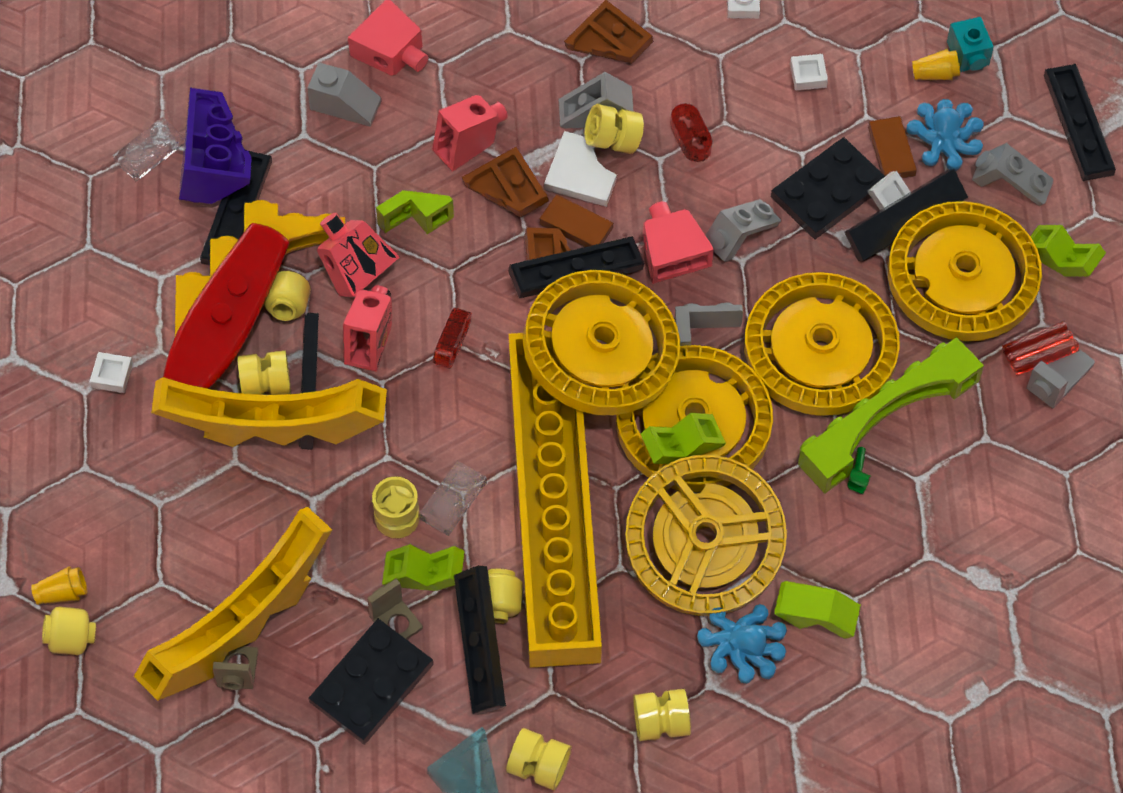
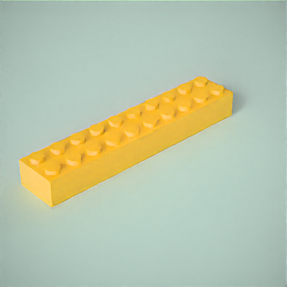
M523 333L508 334L529 667L601 663L602 643L584 414L552 397L538 383L525 358ZM546 344V346H547V348H548V350H549V353H550L551 357L554 359V361L556 362V364H557L567 375H569L570 377H572L569 373H567V372L562 368V366H561V365L559 364V362L557 361V359H556V357H555V355H554V353H553L552 346Z

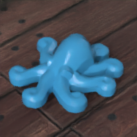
M943 99L937 104V112L935 114L931 104H919L917 115L924 118L926 127L919 120H911L906 126V131L911 135H918L924 142L932 145L931 151H926L922 155V162L925 165H936L940 153L943 152L948 158L947 168L957 171L963 163L958 153L967 155H978L981 153L983 148L981 140L973 139L969 143H965V141L970 138L973 132L982 131L983 121L980 118L972 117L968 120L966 126L961 128L964 118L972 115L973 108L970 104L961 103L957 105L955 110L952 101Z
M758 604L754 607L753 613L743 616L736 623L725 618L726 612L710 614L711 623L720 627L723 631L712 634L709 629L702 628L698 631L697 640L703 647L719 645L710 663L711 669L714 672L723 673L726 670L727 661L724 657L729 655L731 662L739 670L738 680L741 683L747 684L753 680L755 671L746 661L751 662L760 669L762 678L771 679L776 671L775 663L763 656L770 655L774 661H781L785 657L786 650L781 643H767V638L777 641L784 639L787 633L786 625L782 622H776L772 627L755 625L765 622L769 616L765 605ZM717 607V608H714L713 610H720V609H722V608Z

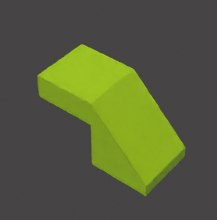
M402 190L376 207L377 224L384 233H387L410 217H413L428 235L454 218L453 200L447 195Z
M1038 225L1031 234V238L1038 249L1041 263L1063 276L1089 277L1106 254L1100 244H1075L1063 225Z
M690 413L672 428L649 426L640 433L654 464H669L680 458L703 455L726 444L713 414Z
M409 544L386 552L382 585H387L394 579H397L401 584V588L438 591L454 586V575L463 570L465 551L453 546L429 554Z
M784 581L781 582L774 614L799 629L820 624L846 639L854 637L861 605L834 589Z

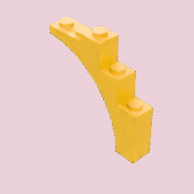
M256 200L252 203H244V232L251 223L271 227L289 240V246L286 254L295 250L321 245L329 236L320 223L330 214L304 216L300 213H288L285 216H278L277 203ZM340 217L345 224V217ZM221 236L218 239H210V276H203L197 272L176 275L175 336L194 301L239 239L233 236Z
M162 377L155 381L151 413L204 431V438L231 447L254 436L283 446L305 435L338 444L384 422L387 389L356 379L338 387L315 392L282 395L240 394L187 385Z
M309 507L300 509L286 532L253 573L230 596L190 628L169 641L148 650L133 677L157 701L214 678V662H223L229 651L256 641L270 615L297 605L311 581L307 574L332 529Z

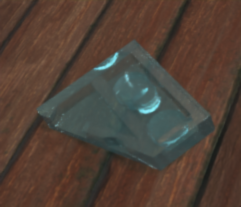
M483 727L427 767V774L443 793H499L486 731Z

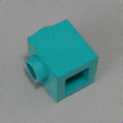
M981 16L951 23L947 44L950 51H957L960 72L967 70L977 71L990 65L994 46Z

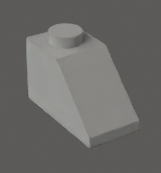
M320 62L307 87L310 110L371 127L382 102L378 94L350 71Z
M603 72L559 99L560 126L563 128H585L589 111L595 104L614 107L617 109V112L621 109L634 111L632 86L607 72Z

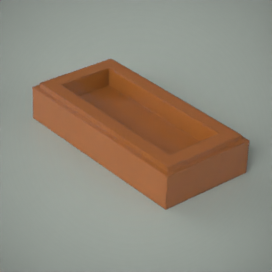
M901 116L869 121L868 129L881 172L886 176L892 171H897L901 178L916 176L917 169Z
M557 194L540 217V225L546 228H559L566 238L584 247L604 243L613 230V222Z

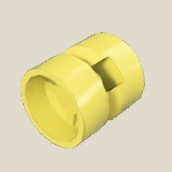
M595 104L590 109L585 123L584 135L586 144L603 149L611 146V149L614 151L632 154L638 149L644 129L643 117L639 112L625 109L617 112V109L614 107Z
M286 350L268 352L264 358H260L257 354L238 356L242 394L264 395L265 392H269L270 395L291 394Z
M389 477L383 479L376 485L372 493L376 526L382 534L390 538L406 537L415 531L419 524L418 493L415 486L405 478Z
M685 689L664 691L661 697H657L654 692L633 695L635 724L639 741L660 739L662 733H666L670 738L690 735V715Z
M522 728L511 750L506 772L523 779L533 776L536 784L556 790L568 764L572 746L554 739L544 742L543 735Z

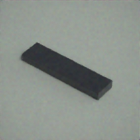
M1070 64L1045 69L1044 78L1082 180L1088 181L1114 176L1116 168L1077 65Z
M249 151L251 156L250 184L221 199L200 256L202 264L210 265V239H218L221 236H233L239 239L244 233V203H252L259 200L272 164V156Z
M948 169L846 230L844 233L858 261H864L891 245L904 224L920 211L946 202L964 201L968 196L955 169Z
M631 236L510 264L508 272L520 299L540 294L552 282L574 272L605 270L627 274L642 270L645 263L634 237Z
M307 313L305 315L301 393L316 391L319 313ZM305 435L299 438V447L305 450H313L314 437Z
M478 565L455 574L454 581L472 714L482 715L505 707L506 701L487 566Z

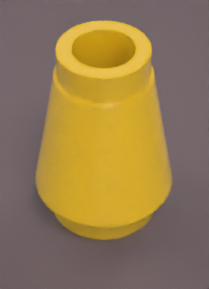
M947 48L912 61L915 80H953V77L960 76L956 50L948 51Z
M68 566L31 585V590L36 604L40 605L43 603L80 600V596L87 594V584L80 567L72 569Z

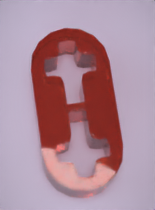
M687 103L675 106L671 113L670 125L683 154L687 159L694 162H702L708 159L711 155L713 141L699 110ZM684 116L685 119L691 120L689 128L684 120H680V117ZM694 137L698 145H703L702 149H698L696 145L692 146Z
M456 307L453 308L437 343L433 364L448 369L452 368L468 332L472 318L471 312Z

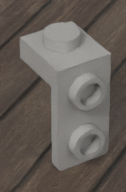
M1007 143L990 151H984L975 163L977 168L972 178L981 187L1003 178L1039 206L1045 204L1053 184L1051 176Z
M759 199L721 210L705 236L711 243L714 252L726 262L734 258L747 235L776 227L781 222V219L773 212L769 204Z
M720 303L712 306H700L698 304L676 306L674 320L678 327L680 346L691 345L690 328L741 327L743 306L731 303Z
M1067 343L1048 364L1041 360L1033 368L1026 389L1054 409L1094 366L1095 361L1072 343Z

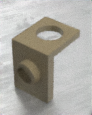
M397 579L378 588L367 598L369 615L373 622L379 618L388 625L390 619L395 616L405 617L409 621V627L406 631L399 634L407 640L423 629V625L403 602L401 584Z
M242 646L229 651L223 662H214L213 672L217 687L229 690L253 689L258 648ZM235 655H243L248 659L249 664L228 662Z

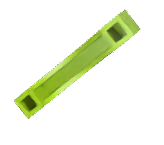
M957 337L948 344L945 342L940 343L923 362L915 361L906 369L902 377L896 381L894 379L887 381L877 395L870 400L865 398L858 402L853 408L852 413L845 418L840 416L834 419L820 436L813 435L809 437L800 447L798 465L824 494L850 476L854 463L852 455L861 440L875 425L896 410L916 401L950 395L955 400L980 381L984 365Z

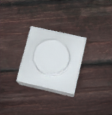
M727 0L728 18H759L760 0Z
M823 54L791 57L790 67L795 91L827 88L828 79Z
M892 171L867 192L881 210L911 191L898 172Z
M98 352L90 378L91 388L125 393L133 366L132 358Z

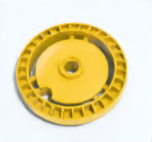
M965 201L934 205L920 211L909 219L895 237L888 261V282L891 293L901 310L919 327L934 335L951 340L957 337L960 341H981L1010 331L1031 311L1042 279V266L1038 249L1026 230L1009 215L993 207ZM931 234L921 244L916 257H908L913 247L925 236ZM1012 253L1020 269L1021 288L1015 297L1003 306L1001 302L1010 293L1015 279V263L1011 255ZM959 269H966L970 272H962ZM908 270H914L915 275L909 274ZM915 287L929 288L925 292V296L935 305L925 299ZM990 309L993 310V312L985 313V311H988Z
M587 270L574 272L557 279L537 296L530 308L525 323L523 348L532 374L552 397L566 406L581 412L594 415H619L643 408L654 401L666 389L675 372L680 356V337L672 313L663 300L650 288L620 273L605 270ZM610 299L624 303L626 306H617ZM571 301L561 309L558 315L551 314L562 304ZM544 325L552 327L551 332L544 330ZM651 328L658 346L657 366L646 378L629 386L628 383L639 377L650 362L653 352ZM597 340H602L607 344H601ZM546 344L552 346V350H553V353H554V355H555L557 361H558L559 364L562 366V368H563L567 373H569L572 377H570L569 375H567V374L556 364V362L554 361V359L551 357V355H550V353H549V350H548ZM618 386V389H609L610 387Z
M824 272L792 276L767 290L755 303L749 314L744 336V353L747 365L762 379L769 392V396L789 409L819 416L851 412L862 399L868 398L870 400L877 395L881 387L891 379L896 368L900 349L896 320L884 301L870 288L852 278ZM816 298L832 299L834 301L830 304H823ZM788 306L778 316L777 320L774 323L773 329L765 330L769 321L774 317V315L778 313L780 310H782L784 307ZM868 321L877 335L880 357L872 370L860 379L859 375L868 365L873 349V337L867 323ZM823 341L826 342L828 345L821 346L818 345L816 342ZM764 342H771V348H765ZM770 360H776V362H777V364L779 365V367H780L790 378H792L793 380H795V381H797V382H799V383H801V384H804V385H807V386H810V387H815V388H831V389H829V390H821V389H813V388H808V387L799 385V384H797V383L791 381V380L788 379L787 377H785L782 373H780V372L776 369V367L772 364V362H771ZM849 382H850V384H851V385L846 386V387H843V386H842V385H844V384H846V383H849Z
M685 345L680 346L678 363L666 389L654 401L643 408L630 413L616 415V430L620 445L627 458L636 469L649 478L667 464L653 463L637 429L634 414L643 417L644 429H647L649 426L672 428L690 413L713 414L726 444L703 455L723 457L731 452L742 438L746 425L745 405L749 404L754 418L753 431L743 447L729 458L745 464L753 470L764 456L769 445L773 425V406L769 392L762 379L740 358L710 346ZM658 353L651 356L646 369L639 377L629 382V386L640 382L656 368ZM709 373L727 381L724 383L713 382L709 378ZM697 477L684 480L693 492H702L705 483L724 487L732 484L723 479L712 477ZM676 484L671 487L672 489L680 490Z
M694 455L680 458L663 466L652 474L640 487L631 503L627 516L625 539L627 555L632 569L640 583L653 597L666 606L682 613L710 616L712 613L736 611L750 604L767 589L780 569L786 550L787 529L785 515L779 499L771 486L757 472L745 464L727 457ZM697 477H712L728 481L744 490L755 501L761 512L753 513L748 503L739 494L727 487L705 483L702 492L694 494L684 480ZM676 484L680 490L669 496L666 490ZM658 498L664 504L660 508L654 522L653 544L660 563L672 576L670 582L656 570L645 547L644 526L648 513ZM765 521L766 533H759L757 522ZM705 527L712 529L716 538L709 543L701 542L696 536V532L699 529ZM767 542L766 553L758 569L741 585L716 594L697 593L698 588L720 587L740 577L752 563L758 543ZM678 581L691 586L689 592L676 587ZM717 607L722 608V609H720V610H713L714 608H717Z

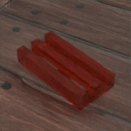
M1062 321L1004 344L1002 349L1016 376L1033 370L1041 360L1048 364L1078 352L1079 344L1076 339H1073V334L1071 330H1068L1066 322Z

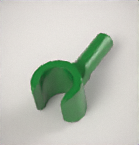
M864 447L857 448L855 465L850 473V479L847 484L849 489L860 494H864L871 475L862 472L866 453Z

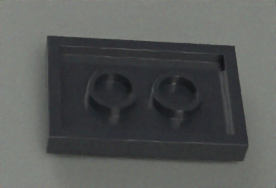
M842 137L771 190V198L815 240L869 200L871 196L867 191L883 179L885 175L845 137Z
M377 618L308 699L313 706L365 745L434 665L431 657Z

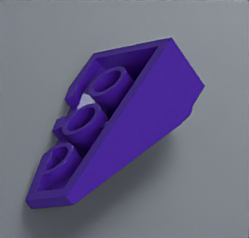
M190 88L179 200L213 204L250 184L251 156L249 151H245L242 145V135L240 131H236L233 125V115L222 92Z

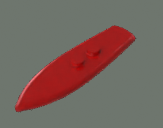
M251 223L213 273L185 316L169 350L163 373L164 378L209 389L223 375L246 341L269 294L289 246V240L284 235L262 224Z

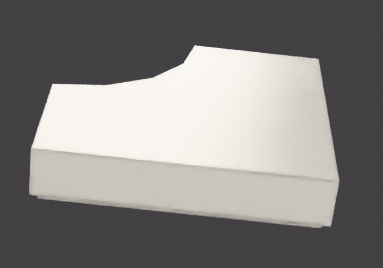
M564 131L546 177L544 190L607 207L616 183L617 174L606 170L597 161L594 152L595 147L586 144L584 136Z

